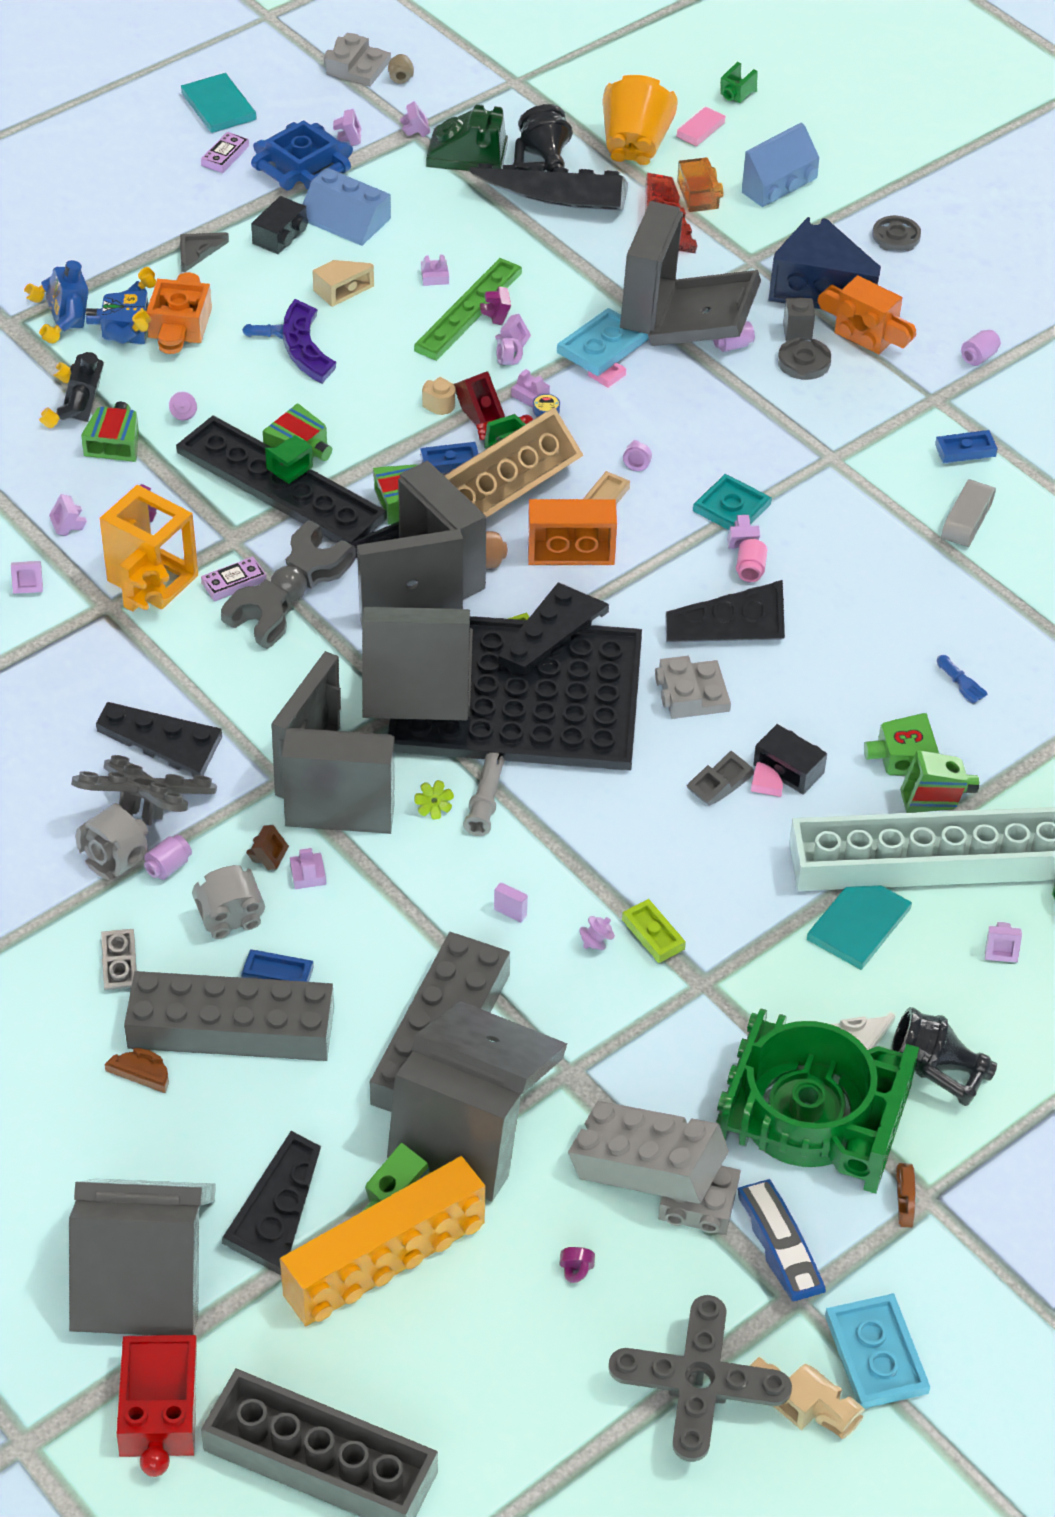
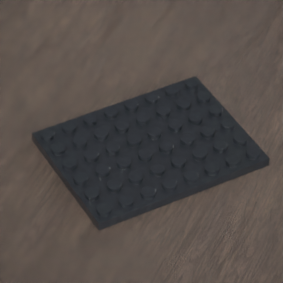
M470 616L473 641L470 716H468V720L390 719L387 735L394 736L395 753L485 759V756L489 753H498L497 760L503 756L505 761L631 771L642 629L591 625L584 631L579 630L571 636L570 642L563 647L561 645L557 646L551 651V656L525 675H522L498 664V655L527 620Z

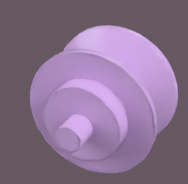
M177 392L169 400V410L176 419L185 421L191 419L196 414L197 403L190 393Z
M590 916L588 918L590 927H580L579 932L585 949L590 947L592 949L604 950L606 944L603 940L605 938L609 940L614 939L615 935L612 931V926L609 924L611 922L610 918L606 917L603 919Z

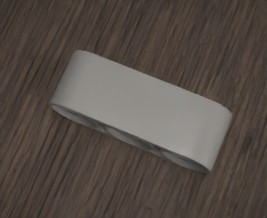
M968 479L945 521L941 539L970 547L993 503L996 487Z

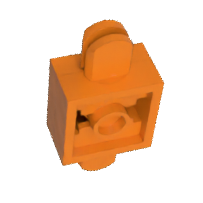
M191 272L179 274L176 280L157 278L146 312L151 318L147 329L148 338L158 339L160 351L166 354H176L181 351L184 342L202 343L212 311L210 284L201 283L199 276Z
M858 275L843 289L830 285L818 297L820 308L837 316L834 333L878 355L891 343L900 348H905L917 335L915 325L900 318L903 297Z

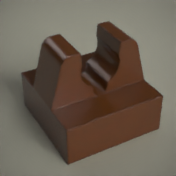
M273 824L264 825L258 836L253 838L254 844L251 849L246 851V854L252 862L263 864L267 870H274L280 865L289 845Z

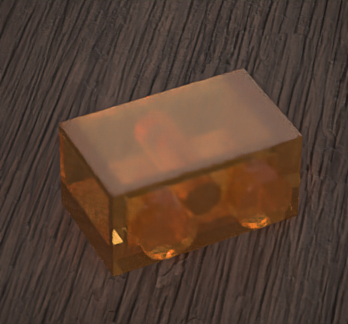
M708 157L679 160L677 183L689 212L719 209L720 198H723L724 195L723 185L721 182L718 183L716 168L711 166Z

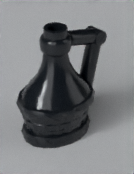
M542 104L525 111L518 121L521 136L515 141L513 165L518 166V170H528L529 166L543 167V171L546 170L548 172H553V168H565L561 151L570 141L573 130L572 126L566 121L564 110L557 105ZM527 151L528 153L539 155L545 161L524 163V152Z
M915 1007L907 1008L902 1015L894 1034L891 1050L903 1053L906 1044L919 1047L915 1067L916 1074L921 1078H927L956 1096L960 1104L968 1106L976 1096L983 1079L991 1081L997 1070V1062L992 1061L990 1056L979 1052L976 1054L968 1049L957 1037L949 1025L948 1019L943 1015L924 1014ZM947 1070H960L968 1072L970 1077L964 1086L943 1072Z

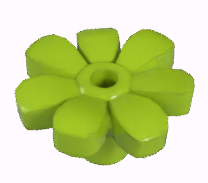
M436 780L433 787L428 782L420 785L423 793H416L414 795L415 804L420 805L417 809L420 815L426 816L430 812L431 818L437 820L441 818V810L446 813L450 812L452 804L449 801L454 798V794L449 788L444 790L445 785L443 781Z

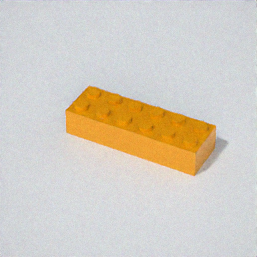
M460 1156L280 1258L284 1298L305 1327L315 1321L325 1320L337 1308L344 1304L356 1302L370 1289L376 1286H384L393 1276L403 1270L415 1268L429 1255L435 1252H442L462 1236L472 1235L485 1224L484 1183L466 1160Z

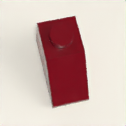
M488 371L454 383L455 393L460 406L475 425L505 417Z

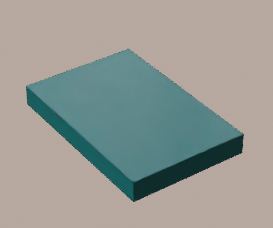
M226 72L181 85V93L211 133L257 120L256 111Z
M882 885L845 887L809 930L806 940L862 970L911 910L912 902Z

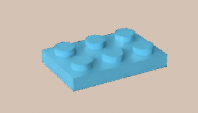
M607 308L557 344L556 353L599 376L649 340V336L646 333L620 328L621 314Z
M894 1293L826 1308L825 1318L855 1399L864 1409L929 1394L931 1386Z

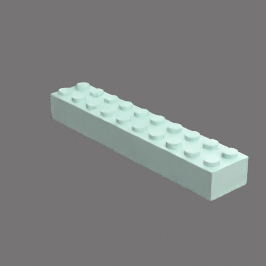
M1055 807L792 818L789 846L797 891L836 890L852 886L882 885L883 887L1055 880Z

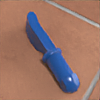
M246 324L242 332L247 337H271V335H276L283 339V324Z
M940 655L937 657L938 667L942 668L952 678L954 683L957 682L959 684V691L968 701L975 703L988 695L987 691L980 687L973 679L967 677L965 672L960 670L950 660L949 656Z

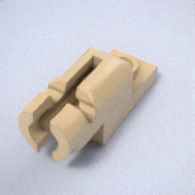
M758 1357L750 1365L781 1371L775 1365L766 1363L761 1357ZM806 1363L789 1377L792 1383V1392L789 1400L780 1406H773L801 1431L815 1418L819 1425L834 1432L841 1439L849 1436L857 1428L864 1417L862 1413L865 1411L851 1396L840 1400L842 1388L834 1385L818 1370Z

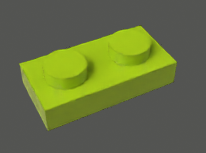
M649 898L622 912V921L658 963L685 950L686 941Z

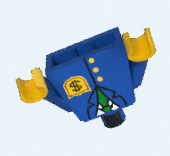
M69 260L66 262L65 267L53 268L51 276L43 280L41 286L38 287L29 283L24 288V292L30 294L26 299L35 303L41 302L46 292V300L56 323L54 328L44 324L39 330L42 339L48 343H56L59 340L61 331L65 332L69 328H84L88 287L81 271L82 265L78 261Z
M144 267L138 273L140 282L136 281L125 291L105 294L103 296L102 308H87L86 324L101 325L102 337L105 340L116 341L120 344H145L146 333L149 327L148 323L151 321L150 316L146 312L149 302L148 292L145 287L153 288L155 286L154 271L150 267Z

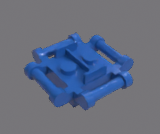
M305 120L298 124L292 122L281 132L253 144L256 155L251 160V166L257 171L262 170L278 181L280 187L286 191L291 190L298 181H301L308 190L312 180L321 172L315 175L313 173L331 163L334 164L328 168L339 173H346L351 169V163L348 158L353 152V147L347 142H341L333 137L319 123L310 125ZM268 162H274L276 164V168Z

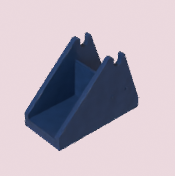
M807 217L774 254L768 301L785 303L786 298H812L814 308L821 309L818 304V297L827 287L834 285L843 289L857 275L878 285L881 266L828 219L823 218L820 224L813 225L810 223V217Z

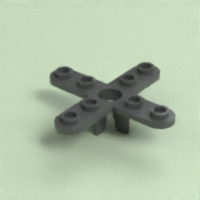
M112 755L111 759L104 760L103 768L109 772L108 776H98L94 772L80 771L79 775L73 776L71 785L79 789L121 792L119 805L131 816L139 812L141 798H144L141 818L149 826H152L153 819H163L164 810L175 812L187 811L189 803L183 799L182 794H215L217 792V785L212 783V778L195 775L193 779H184L180 775L167 774L165 778H153L143 771V767L130 763V758L121 755Z
M712 1295L700 1296L691 1305L684 1356L634 1348H620L612 1353L608 1363L611 1377L619 1383L668 1390L670 1396L678 1397L672 1447L680 1459L688 1462L699 1461L709 1452L715 1403L724 1404L726 1399L768 1406H780L789 1400L792 1392L790 1378L779 1370L721 1362L727 1310L723 1301ZM697 1373L695 1385L702 1386L703 1377L706 1374L710 1379V1385L706 1388H696L689 1384L688 1379L692 1374Z

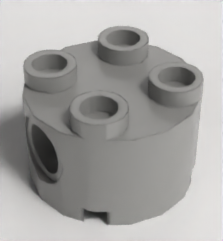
M117 803L112 804L85 822L76 831L77 848L80 854L85 851L89 857L85 860V863L98 876L106 880L119 877L142 861L144 855L148 852L147 839L145 837L148 834L146 824L141 819L132 817Z
M241 865L221 867L204 876L206 882L201 886L199 882L193 886L192 896L206 931L211 933L212 938L222 939L228 936L231 930L243 927L244 930H252L261 924L260 917L264 913L266 906L253 873L248 867L246 871H243Z

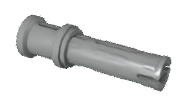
M489 753L485 756L477 792L469 800L468 807L470 812L464 819L463 827L469 834L474 836H485L491 830L490 818L495 813L497 805L494 797L505 762L503 756L499 757L498 764L496 763L499 756L498 753Z

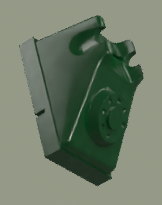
M475 105L471 111L458 117L449 118L436 126L433 130L426 158V167L470 171V167L477 168L479 163L492 164L494 169H502L508 146L503 108L494 106L493 110L487 111L484 105Z

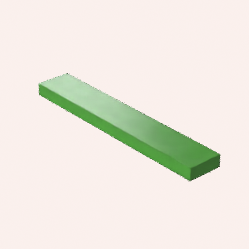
M499 258L414 344V352L437 361L482 315L480 303L489 304L485 302V292L496 291L498 286L508 288L522 274V266Z

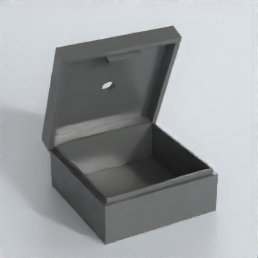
M650 201L626 256L620 328L648 334L652 346L740 337L761 283L758 270L676 279L683 212L680 211V207Z
M428 460L400 473V478L398 479L399 538L357 545L359 618L361 626L364 607L463 609L464 599L486 588V515ZM409 581H417V583L413 586L407 585Z
M364 607L362 619V718L468 720V716H470L473 629L470 628V609Z
M325 651L271 723L275 796L284 799L285 826L391 834L395 807L394 736L339 731L341 729L339 656Z
M459 1001L415 1035L411 1049L413 1051L395 1075L387 1158L403 1143L427 1162L429 1171L432 1173L462 1156L484 1183L485 1199L493 1202L509 1177L521 1094H524L564 1058L568 1043Z
M100 1178L75 1182L74 1200L76 1201L69 1216V1332L194 1335L198 1321L199 1206L215 1201L216 1183Z

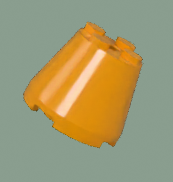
M624 75L622 80L606 85L602 106L606 145L611 153L610 157L616 162L633 160L640 165H648L655 156L676 115L678 105L675 92H669L666 88L659 85L660 80L644 75Z

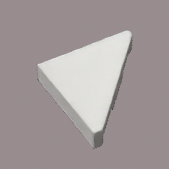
M889 1012L887 1016L866 1019V1016L842 1019L840 1023L831 1025L849 1032L869 1050L878 1045L895 1022L896 1014Z

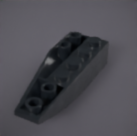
M479 163L477 168L470 167V173L473 176L500 189L540 202L573 208L623 210L628 191V182L622 175H619L620 172L607 170L604 171V175L594 174V170L579 169V173H568L569 169L553 168V172L543 171V167L529 166L528 170H518V166L503 165V169H494L492 164Z

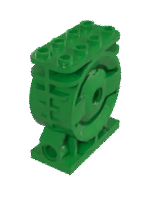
M760 1008L758 1014L752 1012L747 1026L748 1037L741 1040L737 1053L739 1061L737 1066L732 1065L727 1080L728 1090L727 1092L722 1091L717 1106L719 1114L716 1123H719L725 1141L731 1131L740 1134L739 1145L746 1147L749 1138H751L759 1147L758 1150L764 1151L771 1157L790 1165L822 1167L833 1164L839 1173L865 1180L863 1190L877 1194L912 1086L919 1047L906 1044L903 1053L880 1046L867 1050L852 1034L828 1023L796 1021L786 1024L787 1016L779 1014L775 1024L766 1021L768 1010ZM799 1065L804 1066L803 1070H797ZM834 1074L840 1077L838 1084L833 1080ZM774 1083L770 1091L769 1103H767L764 1100V1095L768 1088ZM846 1096L850 1106V1114L844 1117Z

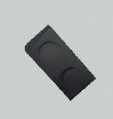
M279 196L251 223L252 244L279 254L300 233L306 230L308 225L306 206Z
M776 724L756 744L753 765L756 766V763L760 762L770 766L779 774L782 783L804 795L825 773L827 753L820 747L799 737L793 731Z

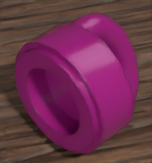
M567 1247L560 1251L559 1265L564 1268L565 1279L570 1283L582 1281L588 1274V1271L595 1266V1253L583 1247ZM573 1270H579L576 1274H573Z

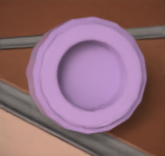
M500 338L496 347L498 363L500 365H515L520 362L523 356V346L518 339ZM514 345H515V347H516V356H515V357H514Z
M633 440L623 454L625 465L633 471L645 470L652 459L650 448L638 440Z

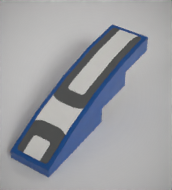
M767 1179L738 1187V1199L751 1217L752 1230L765 1249L766 1262L791 1301L794 1302L826 1293L824 1282L805 1240L772 1181Z

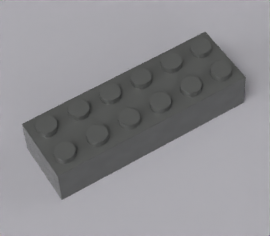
M449 931L369 1081L370 1105L392 1112L395 1075L413 1050L411 1049L414 1038L419 1031L459 1001L491 1013L510 976V951Z
M134 971L124 1022L127 1049L141 1048L159 1051L327 1061L334 1014L333 983Z
M235 1368L201 1428L205 1452L360 1517H416L438 1474L437 1450Z

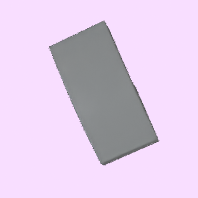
M134 928L101 931L104 990L131 988L134 971H137Z

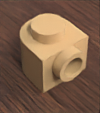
M441 376L434 381L427 380L422 387V407L438 415L451 413L455 409L454 384Z

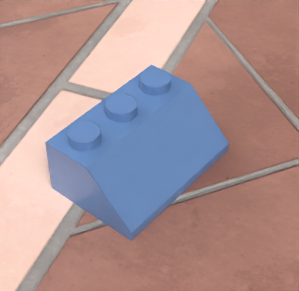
M800 122L745 151L741 193L759 206L764 207L818 177L820 157L805 124Z
M327 167L312 180L302 204L306 206L309 224L361 246L391 219L390 193Z

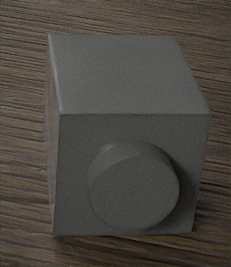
M786 298L783 318L785 340L788 341L797 337H804V341L811 340L815 321L813 299Z

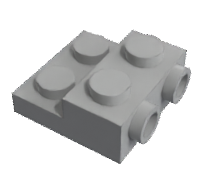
M348 32L343 37L338 36L334 49H328L324 55L326 75L369 87L372 86L391 60V52L370 47L369 38Z
M689 655L660 659L659 667L655 668V680L657 686L662 685V704L664 708L668 707L671 719L730 712L731 701L718 660L691 663Z
M721 1165L701 1204L662 1196L658 1220L666 1221L674 1226L685 1225L698 1228L706 1233L727 1235L741 1170Z

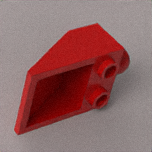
M197 1335L123 1336L116 1432L119 1457H140V1468L147 1476L158 1477L163 1475L170 1464L169 1456H194Z

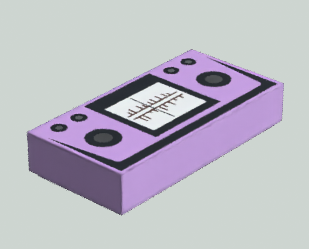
M227 131L201 158V166L224 173L249 147V139Z
M250 557L202 575L201 584L215 602L233 595L238 589L261 584L266 579V573L256 559Z

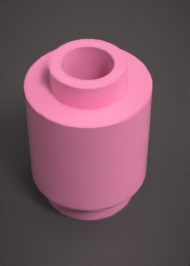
M748 539L739 545L736 570L743 581L756 582L765 572L768 549L762 541Z

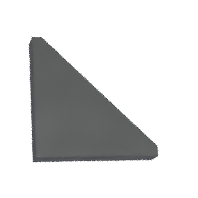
M229 233L180 234L181 272L188 271L229 242Z

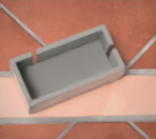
M597 1101L584 1123L586 1129L580 1130L568 1150L576 1173L581 1180L701 1204L729 1152L719 1123L693 1118L687 1123L685 1117L603 1101Z

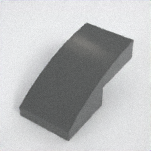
M731 750L713 768L707 765L686 786L687 789L710 806L739 788L754 775V770L752 766Z

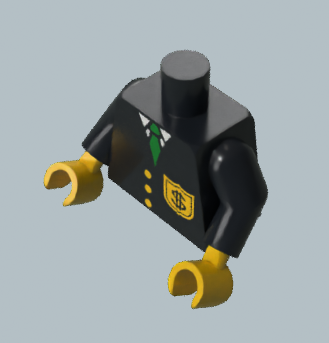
M92 352L78 354L75 363L70 367L63 362H59L56 365V369L59 371L53 374V376L63 383H68L64 404L57 408L56 413L49 407L41 412L42 417L39 418V421L47 428L51 429L60 419L66 420L70 417L85 422L89 421L104 362L98 359L96 354Z

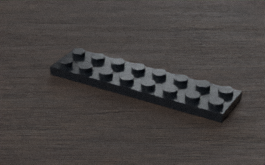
M214 415L176 444L177 453L302 524L307 521L315 522L321 526L322 535L336 543L339 541L352 543L356 539L370 534L387 519V511L312 469L288 484L266 469L265 448L272 447Z

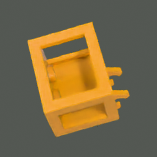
M136 485L99 518L107 581L122 589L124 608L132 612L138 607L147 610L150 603L162 610L199 576L192 512ZM148 505L173 517L154 535L151 534ZM180 529L182 530L184 560L160 548ZM166 570L179 576L167 588L163 584V582L169 580V574Z

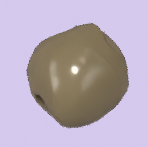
M398 54L391 58L388 64L391 80L397 84H404L413 77L414 65L408 56Z

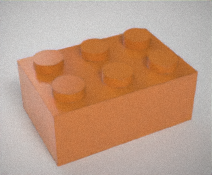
M529 499L528 565H615L617 536L616 499Z

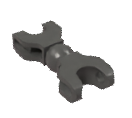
M307 521L291 536L290 545L292 551L285 559L287 566L277 569L271 577V582L265 579L260 585L238 589L222 606L221 621L232 628H237L247 620H259L254 627L255 641L263 648H270L286 633V615L292 609L291 602L303 597L307 587L312 589L317 583L339 579L355 561V547L346 541H339L330 548H318L323 539L321 526L313 521Z

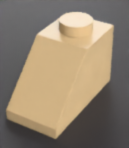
M332 260L312 270L313 291L331 307L374 287V265L371 263Z

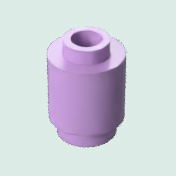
M746 321L740 337L714 339V345L722 352L747 347L755 339L753 326L749 321Z
M982 330L964 342L961 347L963 359L973 366H978L997 353L1001 345L998 334L993 330Z
M169 836L144 855V867L151 877L165 880L188 862V857L192 855V849L182 836Z

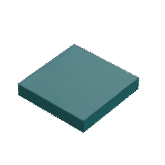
M724 474L693 504V512L730 530V527H735L737 515H749L751 525L771 505L772 497Z

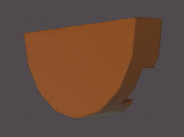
M133 1048V1052H126L119 1056L118 1054L113 1055L104 1064L106 1072L162 1093L167 1091L169 1085L167 1067L163 1063L161 1056L151 1050Z
M899 1163L896 1166L900 1227L913 1228L916 1193L914 1167L910 1163Z

